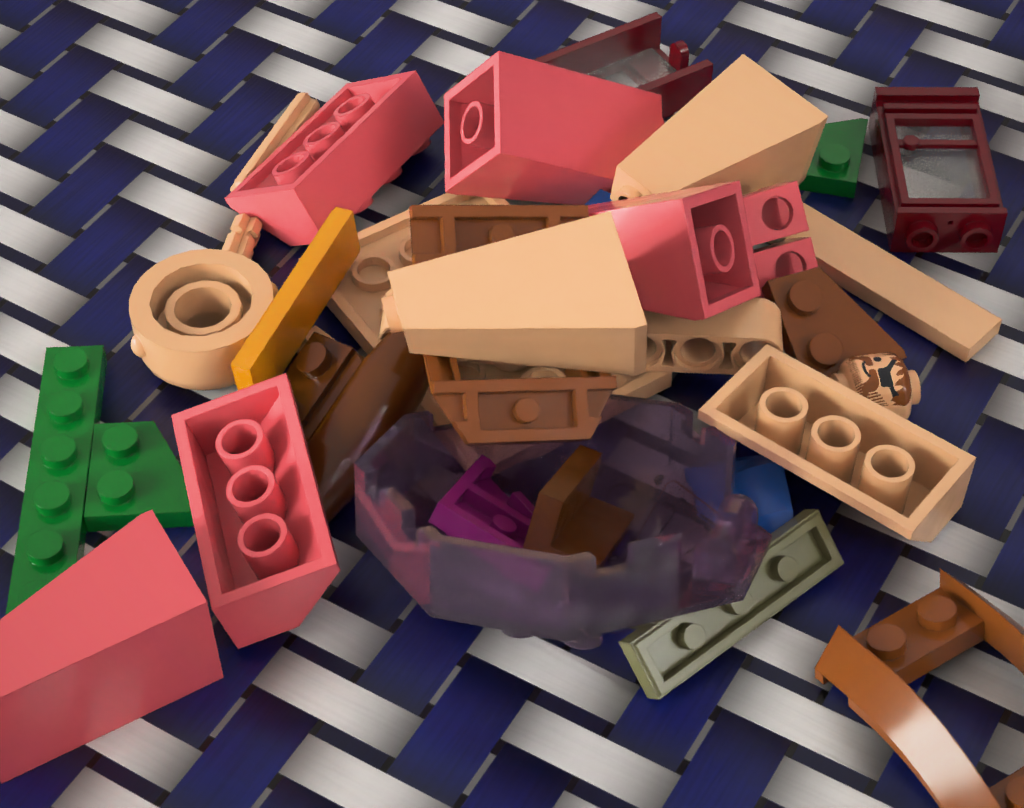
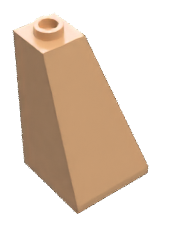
M742 54L617 165L610 199L615 201L740 180L742 195L777 183L798 181L799 186L806 178L828 116L745 54Z
M611 211L387 272L393 294L381 297L391 335L404 331L410 353L624 375H638L646 372L648 324Z

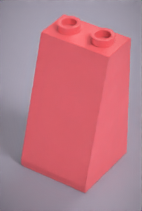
M498 51L444 94L445 192L455 195L584 205L600 189L611 193L617 165L665 123L662 117V96Z
M740 180L588 205L589 217L611 211L643 310L694 321L704 320L761 295Z
M153 510L137 516L0 619L1 784L224 678L207 600Z

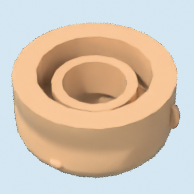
M201 249L172 255L147 270L133 287L129 298V316L134 334L131 339V349L136 356L142 358L145 365L155 376L166 383L184 389L200 391L222 389L235 385L231 362L278 293V287L270 281L268 274L258 263L238 253L228 250Z

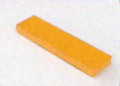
M335 207L331 211L231 362L237 390L279 376L285 371L360 253L354 212L352 210Z

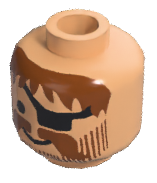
M892 352L849 357L841 363L838 373H833L830 376L831 379L907 420L910 416L912 405L919 404L921 386L916 371L907 370L902 358Z

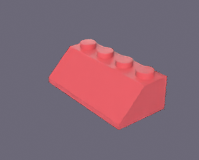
M416 70L347 83L224 199L229 207L238 213H245L249 217H258L264 230L290 247L309 245L335 207L352 210L354 215L367 209L373 202L372 196L382 185L388 184L399 177L403 171L401 166L411 156L422 152L431 144L430 137L444 124V120Z
M284 373L171 415L211 610L237 649L299 627L340 572V566L293 390L287 374Z

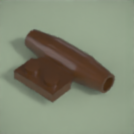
M404 331L392 335L389 332L365 358L353 347L313 332L286 372L293 390L328 524L371 479L423 401L429 388L423 354L409 352Z

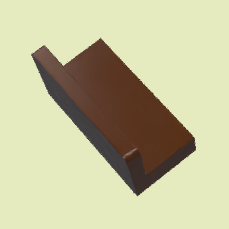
M580 444L541 489L537 497L523 549L589 576L598 575L632 527L635 517L633 513L591 496L603 453Z

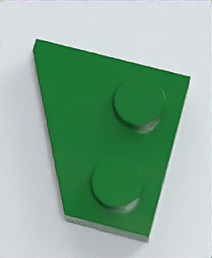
M859 118L825 124L806 178L799 185V190L854 198L868 119Z
M155 422L94 424L84 520L88 532L120 530L137 516L149 510H153L163 528L194 527L182 467Z

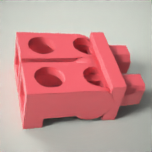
M798 181L777 183L742 195L752 249L754 245L809 230ZM811 237L789 238L771 243L772 245L753 249L761 292L758 298L765 299L761 288L768 280L818 267Z

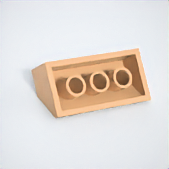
M768 344L764 345L698 410L697 418L913 541L931 543L962 507L977 458Z

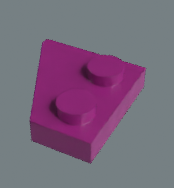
M481 454L438 502L428 522L444 531L454 543L471 548L500 566L501 570L510 578L526 582L535 589L540 590L558 563L523 549L535 506L521 491L512 492L509 498L491 479L497 466L488 457Z

